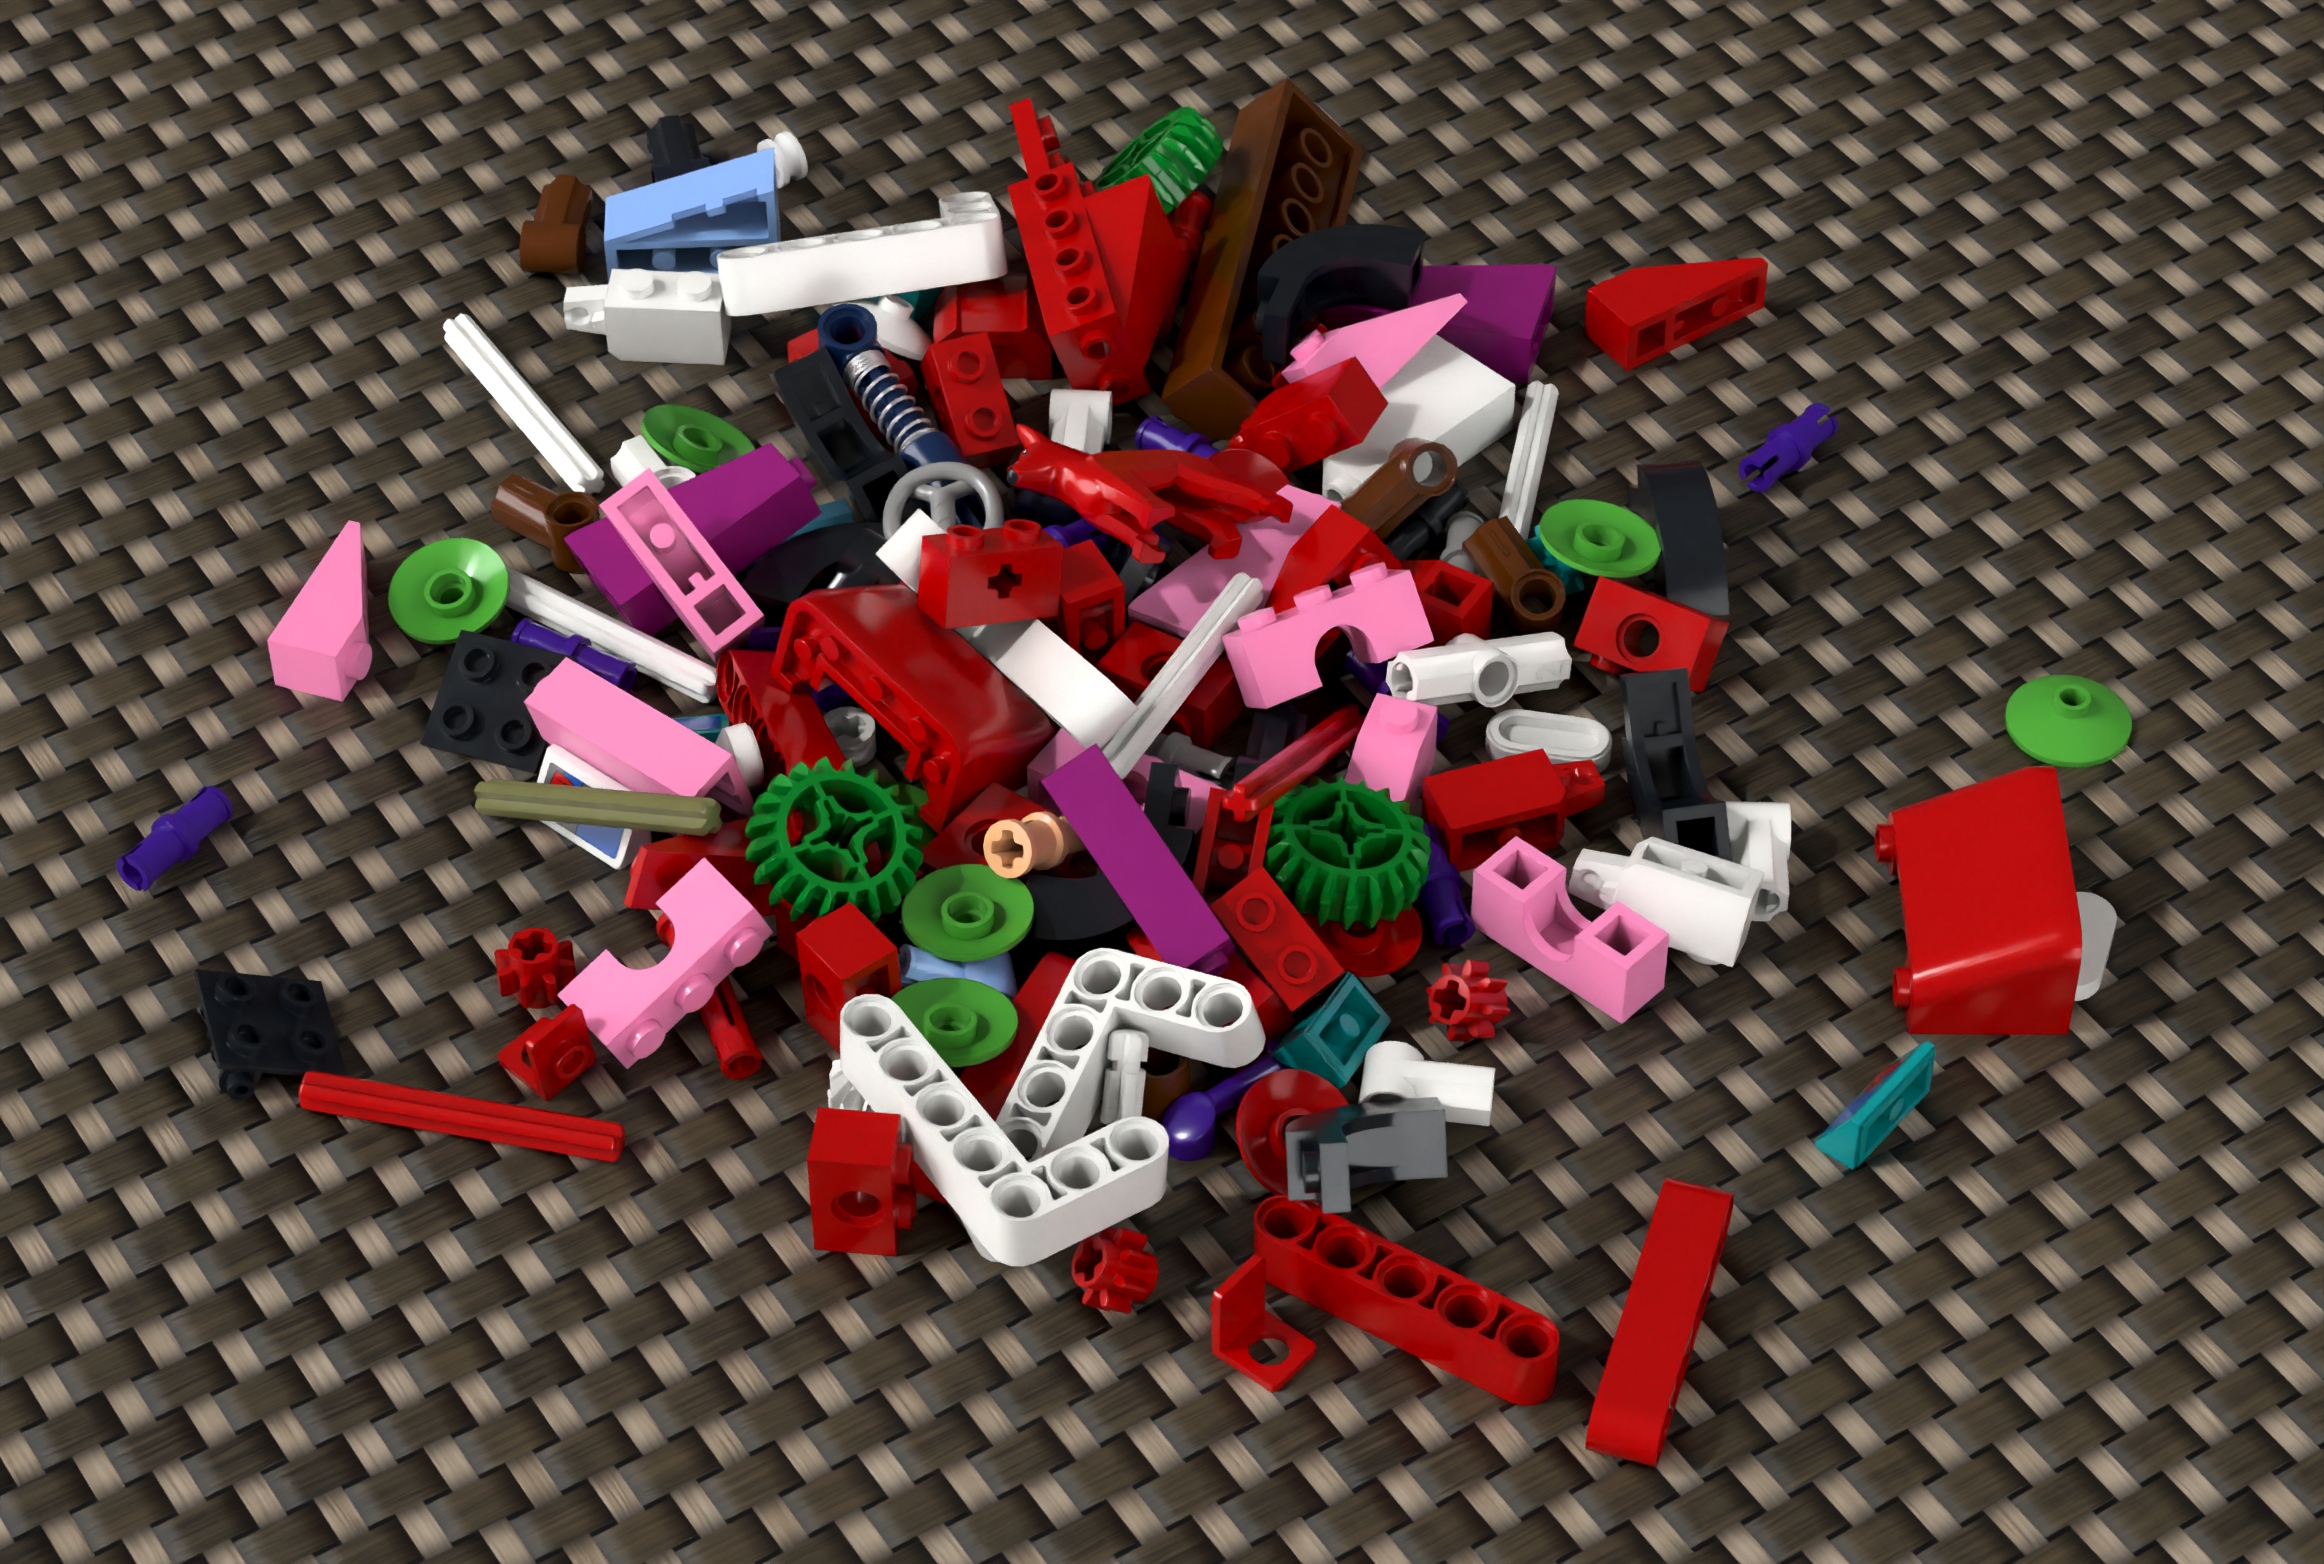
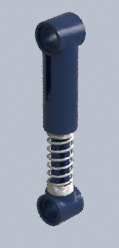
M843 303L826 310L818 320V348L826 346L845 386L849 387L851 392L855 394V397L862 401L864 410L869 412L872 421L878 424L879 431L886 435L887 442L894 447L895 453L900 454L908 471L910 472L920 466L937 462H960L970 465L948 434L931 428V420L922 418L924 414L923 409L914 407L915 397L911 395L906 396L907 386L898 384L899 375L890 373L891 364L885 358V351L877 341V322L874 315L866 308L857 304ZM941 480L928 483L927 485L944 487L956 481ZM977 491L955 500L956 525L984 528L986 520L985 507ZM924 501L927 510L931 514L930 503ZM1004 513V522H1005V521L1009 520V518H1008V517L1006 516V514Z

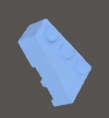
M774 147L606 197L604 247L608 284L612 269H644L648 271L672 272L699 271L719 274L716 257L718 254L742 247L781 242Z

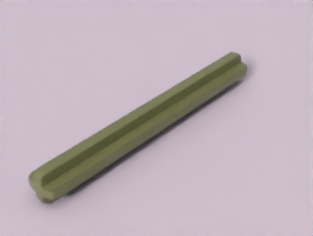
M491 779L488 782L480 781L473 791L477 797L475 803L476 810L482 815L697 836L716 833L723 823L719 817L722 807L713 798Z

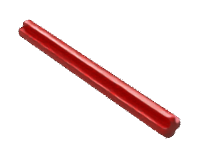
M1346 704L1235 783L1234 788L1223 795V809L1233 810L1235 821L1241 823L1248 822L1293 789L1297 783H1301L1355 743L1366 716L1359 714V706L1356 704Z

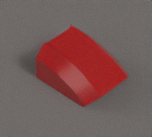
M1028 272L1007 273L994 279L950 285L935 299L933 344L987 331L1001 379L1028 378V380H1052V344L1048 338L1033 279Z

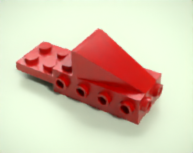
M1031 98L1011 104L1009 108L1029 178L1007 187L1048 338L1072 389L1112 391L1113 407L1151 393V388L1145 366L1185 264L1183 252L1151 178L1147 173L1097 193L1092 180L1081 182L1073 162H1070L1067 155L1062 157L1060 151H1054L1061 148V144L1050 116L1039 118Z

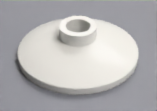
M883 295L879 301L872 298H863L830 304V307L843 303L857 304L869 310L877 322V341L885 349L899 355L922 361L929 345L933 344L928 334L910 318L914 310L913 306L897 295Z

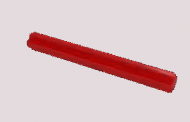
M315 1070L305 1073L299 1087L300 1106L305 1110L611 1163L620 1159L625 1146V1129L619 1122Z

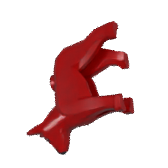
M1016 424V432L1025 449L1020 453L1018 460L1007 468V481L1010 485L1064 502L1077 511L1090 525L1127 544L1133 550L1132 557L1140 564L1161 563L1165 558L1166 552L1158 546L1160 537L1151 529L1161 521L1205 541L1209 545L1208 554L1215 560L1234 559L1238 556L1243 538L1235 524H1250L1262 521L1269 516L1274 517L1281 523L1290 522L1293 504L1289 500L1262 485L1233 476L1199 455L1182 450L1168 449L1107 451L1089 454L1051 441L1040 431L1028 425Z

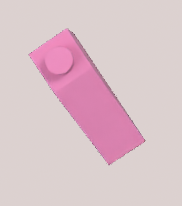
M1461 293L1325 333L1320 334L1318 330H1314L1293 347L1290 354L1295 360L1281 374L1291 384L1356 356L1380 390L1468 301Z
M650 468L599 505L674 611L715 664L718 663L720 654L724 649H737L748 640L752 630L765 627L764 614Z
M351 520L347 522L268 638L267 642L275 685L343 702L356 681L362 680L367 675L372 661V648L369 644L367 564L359 522Z
M1377 693L1357 736L1344 781L1349 784L1358 785L1365 778L1367 788L1374 791L1389 787L1391 801H1409L1412 816L1423 790V778L1429 776L1435 763L1438 707Z

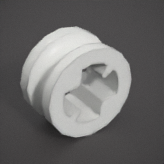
M784 131L777 134L774 141L765 139L758 143L757 152L774 147L777 188L788 185L790 177L794 180H800L807 176L808 164L805 153L796 137L790 132Z
M850 706L839 707L823 716L846 761L852 758L856 768L865 765L874 757L877 751L875 720L868 712L861 708Z

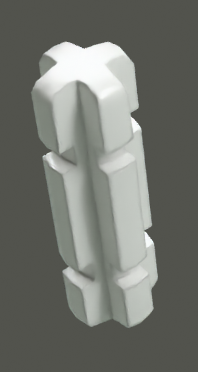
M1118 1029L1109 1035L1107 1059L1113 1061L1112 1068H1105L1100 1121L1106 1124V1126L1131 1116L1141 1117L1146 1071L1140 1068V1062H1147L1149 1038L1144 1032L1132 1029Z

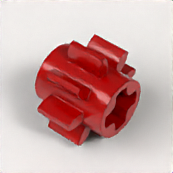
M527 928L513 933L514 936L509 941L508 950L497 949L494 953L500 995L505 997L514 994L516 1000L523 1005L524 1009H542L559 1004L558 1000L560 998L557 995L577 977L572 942L565 940L558 943L557 938L549 931V928Z
M1467 960L1464 966L1448 963L1441 965L1443 976L1432 987H1427L1426 992L1429 994V1007L1432 1013L1428 1018L1429 1022L1449 1025L1447 1038L1450 1041L1469 1042L1472 1037L1494 1038L1495 1030L1493 1026L1504 1015H1510L1511 1011L1507 1007V994L1505 991V987L1508 984L1507 979L1487 977L1489 962Z
M1108 1227L1098 1232V1236L1087 1237L1078 1245L1073 1255L1071 1271L1075 1283L1087 1288L1082 1299L1084 1305L1108 1312L1114 1310L1129 1314L1132 1302L1139 1303L1150 1296L1158 1279V1263L1152 1253L1143 1250L1148 1239L1146 1234L1124 1227L1119 1229Z

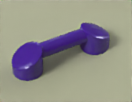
M1282 1038L1269 1040L1266 1044V1054L1207 1092L1183 1094L1169 1105L1164 1113L1162 1126L1169 1136L1168 1154L1171 1157L1181 1161H1196L1209 1155L1216 1143V1117L1241 1102L1249 1088L1259 1079L1278 1070L1294 1069L1279 1062L1271 1055Z

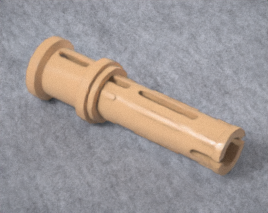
M1046 811L1030 813L1021 821L1006 819L996 822L990 826L985 834L983 844L984 856L989 867L997 875L1007 879L1021 877L1032 868L1039 871L1053 869L1060 865L1067 855L1087 850L1065 816L1057 817Z

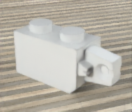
M612 269L609 284L567 287L563 302L566 329L606 335L608 352L620 361L725 365L732 322L731 316L725 314L718 273Z
M1650 837L1637 843L1630 857L1582 849L1573 867L1568 893L1604 910L1609 909L1619 901L1669 933L1668 947L1686 952L1690 958L1699 963L1707 965L1723 964L1733 967L1746 941L1765 872L1659 838Z

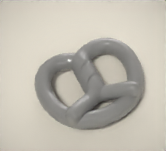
M937 462L920 466L905 474L890 491L883 511L884 536L889 540L901 527L902 512L908 498L929 502L931 519L946 532L947 528L956 525L955 500L976 491L979 493L985 507L986 520L983 529L1003 527L1004 507L1000 493L994 482L983 471L974 466L960 462ZM941 480L956 481L944 487L927 485L928 483Z

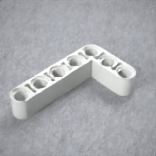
M982 191L963 192L945 196L939 200L941 218L724 251L716 257L725 314L728 316L756 315L984 281L1004 276L1008 273L1001 214L990 193Z
M918 508L877 551L876 555L910 589L918 594L922 536L946 532ZM1038 619L953 628L1018 690L1043 710L1085 749L1096 743L1101 750L1138 710V707L1107 677Z
M1099 948L1087 952L1079 957L1073 965L995 1123L1024 1158L1032 1157L1028 1160V1163L1083 1138L1103 1097L1105 1068H1112L1113 1061L1107 1059L1109 1035L1118 1029H1132L1144 1032L1149 1038V1047L1221 1067L1237 1068L1249 1064L1262 1052L1266 1040L1263 1026L1250 993L1243 985L1232 980L1119 950ZM1174 1005V1006L1171 1007L1170 1009L1161 1011L1162 1009H1164V1008L1167 1007V1006ZM1236 1021L1230 1026L1222 1027L1226 1023ZM1085 1045L1081 1049L1074 1050L1078 1046ZM1060 1100L1052 1106L1045 1107L1053 1101ZM962 1220L980 1255L989 1261L999 1262L987 1251Z
M864 994L854 997L842 1008L840 1014V1067L844 1075L874 1112L901 1114L902 1142L913 1143L914 1161L987 1251L999 1262L1009 1266L1034 1264L1153 1206L1163 1197L1166 1191L1169 1136L1165 1128L1155 1120L1138 1116L1118 1120L1028 1163L896 1003L878 994Z

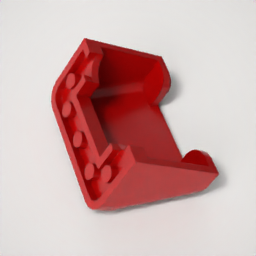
M899 584L816 589L792 601L787 608L769 674L789 693L807 684H810L819 692L836 682L910 751L904 774L911 781L919 777L921 778L927 791L928 803L921 806L919 816L938 834L993 781L1013 792L1027 785V766L1056 735L1052 719L1031 702L954 629H944L917 607L918 594Z
M2027 766L1890 811L1887 824L1876 825L1875 857L1877 863H1887L1889 875L1898 876L1907 955L1905 967L1894 968L1892 989L1894 1006L1905 1007L1908 1034L2068 1035L2081 966L2082 929L2056 768L2054 766Z

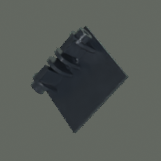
M461 629L420 744L537 774L548 742L542 738L524 701L533 693L537 684L544 677L549 676L566 657L576 663L578 659L573 656Z
M195 970L194 977L201 1000L200 1012L202 1018L206 1020L208 1028L207 1040L211 1047V1056L217 1064V1068L221 1069L218 1075V1084L220 1089L227 1093L230 1098L243 1100L250 1097L254 1093L255 1086L258 1084L262 1073L304 1076L306 1072L315 1070L347 1076L321 981L237 972Z

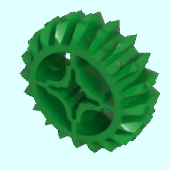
M1189 106L1181 107L1178 110L1170 111L1164 118H1159L1148 129L1145 128L1138 137L1130 141L1120 153L1115 155V158L1102 169V173L1093 183L1098 193L1148 173L1167 215L1173 209L1178 208L1179 204L1192 194V191L1198 184L1206 179L1207 173L1215 167L1216 161L1221 157L1224 141L1215 132L1217 129L1205 116L1203 117L1194 108Z
M827 756L817 760L812 770L800 761L792 767L788 777L783 774L774 777L767 788L768 792L758 796L753 806V814L755 816L750 818L745 829V836L752 840L745 851V861L759 864L753 875L754 885L772 884L774 886L768 897L770 906L780 904L784 900L793 905L790 910L791 922L799 920L804 912L813 915L814 921L852 902L875 924L881 916V912L889 915L896 911L902 901L901 896L909 894L916 883L914 872L918 871L923 862V852L917 849L923 838V828L909 824L915 814L914 804L896 805L894 802L899 795V783L888 786L885 789L876 784L879 776L877 768L869 770L863 777L855 774V765L852 758L844 761L839 771L834 770ZM799 812L804 821L801 827L804 837L799 845L791 847L787 835V819ZM877 842L881 855V872L870 878L865 868L868 859L864 852L869 844Z
M1340 774L1337 775L1332 783H1325L1322 779L1313 775L1306 787L1297 783L1293 789L1275 801L1263 867L1290 902L1293 903V906L1301 916L1306 913L1317 916L1319 927L1327 920L1340 922L1344 930L1347 931L1354 921H1359L1365 927L1372 930L1380 918L1394 922L1402 910H1411L1413 902L1418 898L1421 887L1427 881L1430 869L1428 865L1431 854L1429 846L1430 837L1425 835L1423 829L1424 819L1411 816L1409 801H1391L1389 787L1374 791L1367 788L1365 778L1358 785L1346 783Z

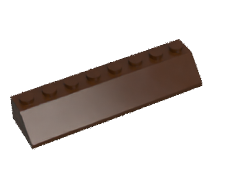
M1285 78L1239 110L1161 402L1169 408L1176 418L1184 421L1194 431L1208 438L1230 440L1235 434L1239 433L1241 430L1239 426L1242 424V421L1249 418L1259 403L1275 391L1271 382L1284 366V364L1262 360L1263 336L1256 335L1257 274L1272 254L1287 243L1315 231L1344 226L1346 224L1362 158L1363 148L1288 78ZM1316 315L1311 317L1308 321L1317 322ZM1298 336V338H1297V340H1296L1294 346L1301 340V338H1300L1299 336Z

